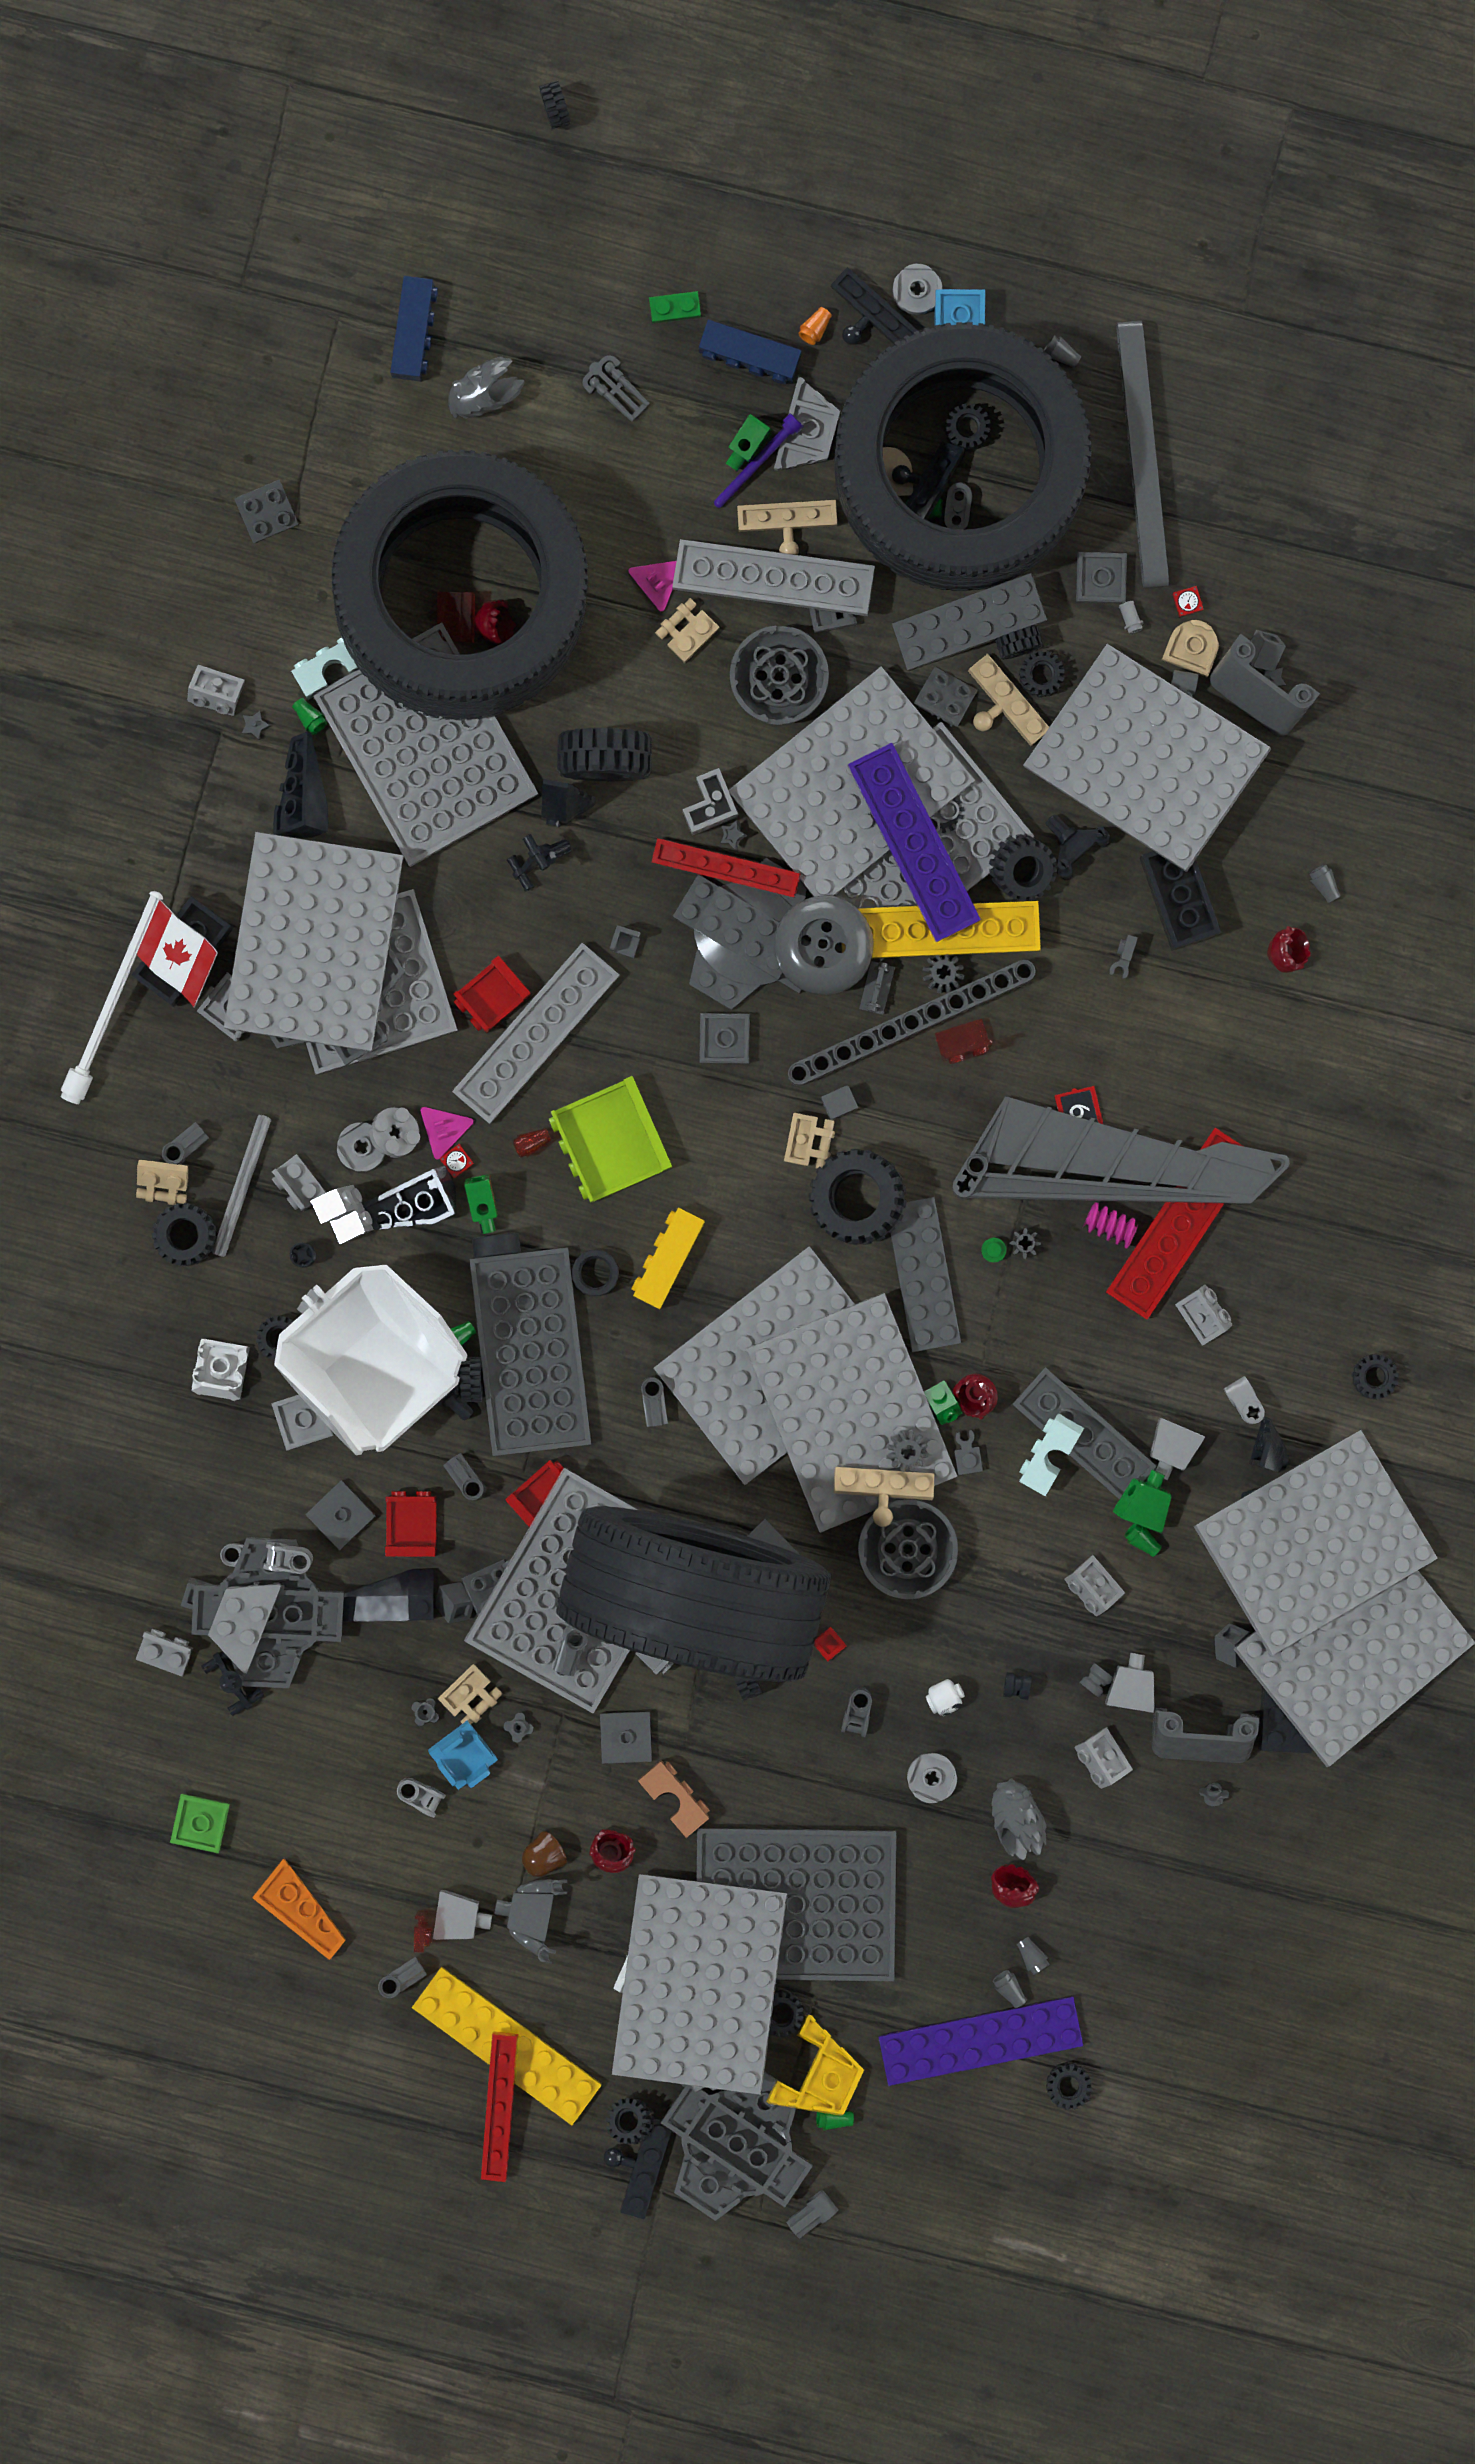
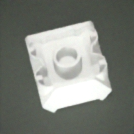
M201 1339L196 1368L192 1375L193 1384L191 1391L198 1395L231 1399L232 1401L240 1399L249 1347Z

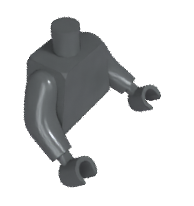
M566 1879L534 1880L519 1886L517 1891L513 1893L512 1902L497 1899L495 1914L509 1917L507 1928L510 1935L523 1947L537 1955L541 1962L552 1964V1961L549 1960V1954H556L555 1949L548 1948L542 1941L546 1940L554 1895L567 1894V1891L562 1889V1884L567 1883Z

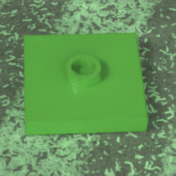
M181 1794L170 1843L219 1853L230 1804Z

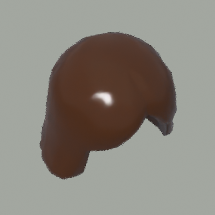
M542 1831L524 1849L522 1863L529 1874L535 1877H542L559 1867L565 1866L567 1856L556 1838L551 1833Z

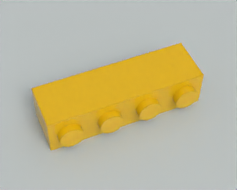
M679 1207L676 1212L671 1210L665 1222L669 1225L665 1234L660 1232L654 1243V1246L658 1247L654 1256L649 1254L643 1265V1268L647 1269L642 1278L638 1276L632 1286V1290L635 1291L634 1297L658 1309H661L705 1223L704 1220Z

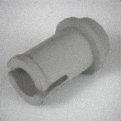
M1128 601L1119 605L1126 624L1124 629L1128 630L1129 634L1141 631L1143 629V621L1139 619L1134 601Z

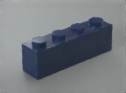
M411 276L403 277L390 371L392 378L421 382L422 375L427 374L428 360H424L425 351H430L431 336H428L429 326L433 327L435 312H432L431 308L432 302H437L438 288L434 287L433 279Z
M711 320L707 321L699 344V353H702V357L707 360L716 361V359L726 361L725 364L729 367L739 369L741 366L749 369L748 372L753 375L762 377L765 374L771 376L773 381L780 384L793 382L802 351Z

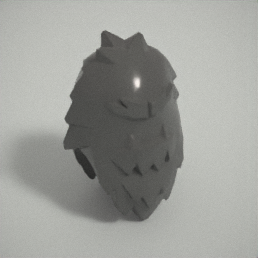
M500 356L487 360L481 365L468 370L464 378L455 380L452 383L448 396V406L455 419L458 416L465 419L477 417L486 412L500 409L502 405L509 403L520 394L525 383L524 380H517V377L497 379L508 370L506 367L512 363V359Z
M1011 1778L1007 1782L997 1783V1790L993 1793L992 1816L995 1821V1830L1005 1851L1013 1857L1015 1855L1023 1861L1026 1858L1027 1851L1031 1852L1032 1850L1036 1856L1040 1855L1042 1845H1046L1045 1831L1047 1825L1036 1805L1037 1803L1032 1798L1030 1790L1025 1785Z

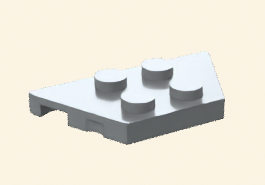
M798 377L789 414L791 413L804 428L798 434L796 432L793 436L790 434L780 445L774 470L777 471L827 461L840 411L833 404L825 400L803 378Z
M280 1583L259 1586L248 1585L247 1587H227L208 1636L245 1674H247L281 1587Z

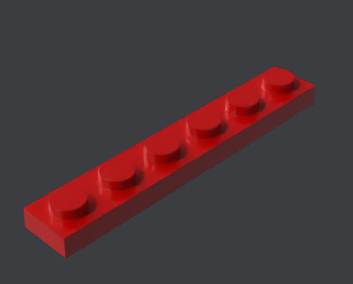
M657 838L652 863L794 898L801 876L800 873Z
M493 2032L481 2171L482 2180L506 2182L518 2034Z

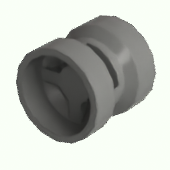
M1094 1663L1090 1668L1089 1676L1083 1677L1079 1683L1097 1697H1100L1103 1693L1102 1687L1110 1684L1114 1678Z

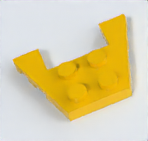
M808 2014L797 2036L818 2046L819 2050L804 2083L798 2092L776 2081L766 2102L773 2105L842 2116L846 2111L864 2069L843 2047H840L831 2038V2035L825 2029L823 2030L815 2022L816 2020L813 2016Z

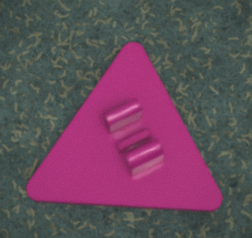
M677 561L629 569V574L660 612L665 610L673 590Z
M427 1107L421 1108V1114L435 1159L442 1157L474 1123L472 1118Z

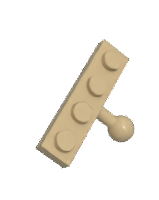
M836 500L737 506L739 532L783 529L784 542L781 544L779 551L784 554H799V547L793 539V529L837 526Z
M988 654L969 668L968 672L996 704L989 711H982L975 715L973 723L976 729L979 731L989 730L992 727L993 719L1003 713L1030 746L1046 734L1049 726Z
M835 1467L834 1494L879 1497L878 1508L874 1511L873 1520L878 1526L885 1527L893 1519V1514L888 1509V1497L933 1500L934 1474Z

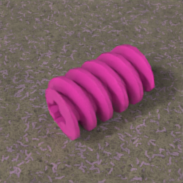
M1095 1202L1087 1215L1083 1227L1086 1224L1088 1225V1233L1097 1228L1098 1237L1106 1232L1107 1241L1115 1236L1116 1245L1125 1240V1248L1128 1249L1138 1225L1135 1226V1218H1131L1126 1223L1125 1214H1122L1117 1219L1116 1210H1113L1108 1215V1207L1104 1206L1098 1211L1099 1203Z

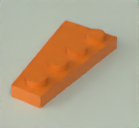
M285 1858L252 1897L329 1960L346 1940Z

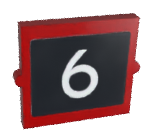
M1094 1086L1079 1090L1073 1088L1071 1092L1054 1095L1058 1112L1086 1120L1095 1118L1094 1122L1103 1124Z

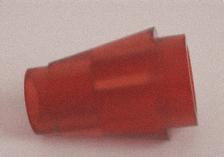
M546 1128L517 1135V1138L512 1141L519 1157L526 1156L528 1158L551 1142V1138Z

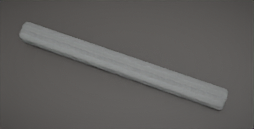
M258 1115L212 1250L215 1255L224 1257L227 1253L271 1119L267 1116Z

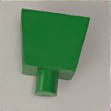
M750 414L729 445L733 453L726 464L738 472L745 460L751 462L758 455L774 430ZM749 441L750 448L747 451H743V443Z
M1151 1470L1147 1482L1136 1478L1132 1479L1113 1512L1121 1519L1162 1533L1171 1501V1494L1161 1488L1165 1475L1156 1470Z

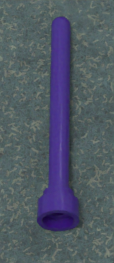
M791 413L783 420V428L715 499L714 505L717 508H721L790 434L792 436L795 432L798 434L804 428Z

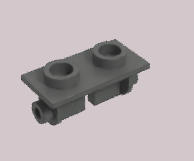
M871 961L859 1009L881 1015L884 1014L895 967L889 966L886 963Z

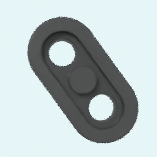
M956 483L948 490L944 516L946 528L965 530L968 526L972 492L966 484ZM957 493H961L964 499L957 501L954 496ZM954 517H958L961 520L959 525L952 523Z

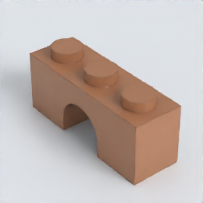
M660 1760L641 1776L638 1782L654 1800L665 1792L673 1793L679 1798L680 1808L670 1819L687 1838L709 1819L707 1813L710 1810L701 1799L696 1801L691 1796V1793L694 1791L685 1780L680 1783L675 1777V1774L678 1773L669 1762L664 1764Z

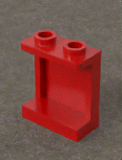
M498 955L491 961L488 967L462 989L454 993V996L457 998L454 1003L462 1013L467 1010L473 1018L469 1021L478 1031L483 1029L487 1033L529 998L531 993Z
M549 1460L505 1499L529 1527L564 1468L558 1461L553 1463Z
M391 1491V1496H386L385 1556L435 1557L437 1547V1496H431L430 1491H416V1496H406V1491Z

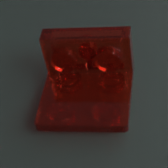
M982 1019L935 1033L943 1062L949 1060L950 1064L963 1061L965 1059L964 1055L972 1053L973 1057L986 1054L989 1051L988 1048L993 1044L992 1040L988 1039Z

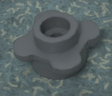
M429 1698L426 1702H414L411 1708L415 1712L416 1717L415 1723L418 1726H422L430 1721L435 1723L439 1719V1715L434 1707L436 1702L433 1699ZM423 1710H427L428 1713L426 1715L423 1714Z
M517 1713L513 1720L504 1723V1729L509 1731L512 1735V1740L518 1743L522 1741V1737L526 1734L533 1732V1725L528 1724L523 1713ZM517 1725L521 1726L520 1730L516 1729Z
M1219 1783L1209 1784L1206 1788L1199 1790V1794L1204 1796V1802L1210 1806H1219L1224 1802V1798L1229 1797V1792L1223 1790Z

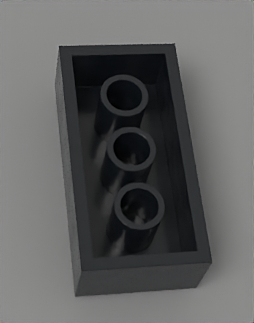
M1155 851L1141 855L1140 861L1171 951L1219 935L1221 931L1196 859L1186 872Z
M192 896L176 915L181 921L205 937L216 951L234 929ZM143 961L132 973L134 978L173 1007L176 1006L183 996L181 992L157 976Z
M1262 1686L1258 1749L1261 1751L1312 1753L1310 1745Z

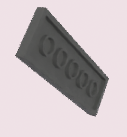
M1030 573L892 623L907 670L910 671L991 642L1010 632L1032 627L1048 620L1033 575Z
M935 1198L907 1202L906 1208H903L901 1213L903 1215L901 1222L898 1221L895 1224L896 1229L890 1234L912 1352L959 1344L961 1339Z
M1046 1367L1012 1404L1041 1431H1043L1049 1418L1054 1420L1058 1413L1083 1427L1084 1429L1069 1455L1119 1500L1132 1479L1136 1478L1144 1481L1149 1476L1151 1470L1157 1467Z

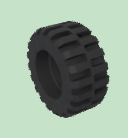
M580 728L563 731L558 736L557 771L561 777L584 781L613 782L645 779L651 774L652 738L646 732L621 728Z
M851 1149V1151L847 1152L844 1150L837 1152V1156L833 1158L830 1156L825 1160L826 1164L823 1167H818L815 1172L817 1176L810 1183L812 1193H809V1201L812 1203L811 1213L816 1217V1223L819 1227L826 1231L825 1233L848 1244L868 1245L872 1244L873 1241L884 1239V1235L888 1232L892 1233L896 1229L895 1224L898 1221L901 1222L903 1218L902 1210L906 1208L907 1201L904 1198V1194H907L906 1186L902 1183L903 1178L901 1174L897 1172L891 1162L872 1151ZM854 1174H864L871 1177L877 1183L880 1190V1201L872 1215L863 1220L846 1218L840 1213L836 1205L838 1187L847 1177Z

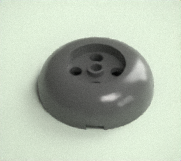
M770 626L752 633L739 645L731 662L730 684L737 702L750 716L768 724H791L807 717L818 707L828 686V664L822 649L812 637L793 627ZM783 655L786 658L785 664L778 665L775 661L776 657ZM759 671L766 672L767 678L764 681L757 679L756 675ZM776 674H782L784 679L781 682L779 680L776 681L774 679ZM799 674L802 677V681L799 684H794L791 681L792 675ZM774 690H781L783 697L779 700L774 699L772 696Z
M815 896L797 903L784 915L776 931L774 948L778 965L782 973L792 984L809 993L832 995L849 989L863 977L872 959L874 941L869 923L854 905L833 896ZM824 922H830L832 924V930L830 932H824L822 930V924ZM805 935L811 937V944L808 946L801 944V938ZM821 940L828 942L827 947L824 949L819 947ZM837 943L845 944L846 949L843 953L836 952L835 946ZM818 956L825 959V963L821 967H817L814 964V960Z
M918 1500L891 1502L888 1504V1509L891 1510L893 1519L888 1526L880 1527L875 1524L872 1515L863 1527L858 1547L862 1569L870 1582L889 1596L901 1599L925 1597L942 1587L955 1568L958 1555V1542L955 1531L946 1516L928 1503ZM906 1526H911L914 1530L913 1535L910 1537L903 1534V1529ZM888 1543H893L896 1547L892 1554L885 1551V1546ZM910 1544L912 1546L911 1553H904V1545ZM923 1544H928L931 1548L930 1553L927 1555H923L920 1552V1547ZM905 1561L912 1563L913 1567L909 1572H905L902 1569V1564Z

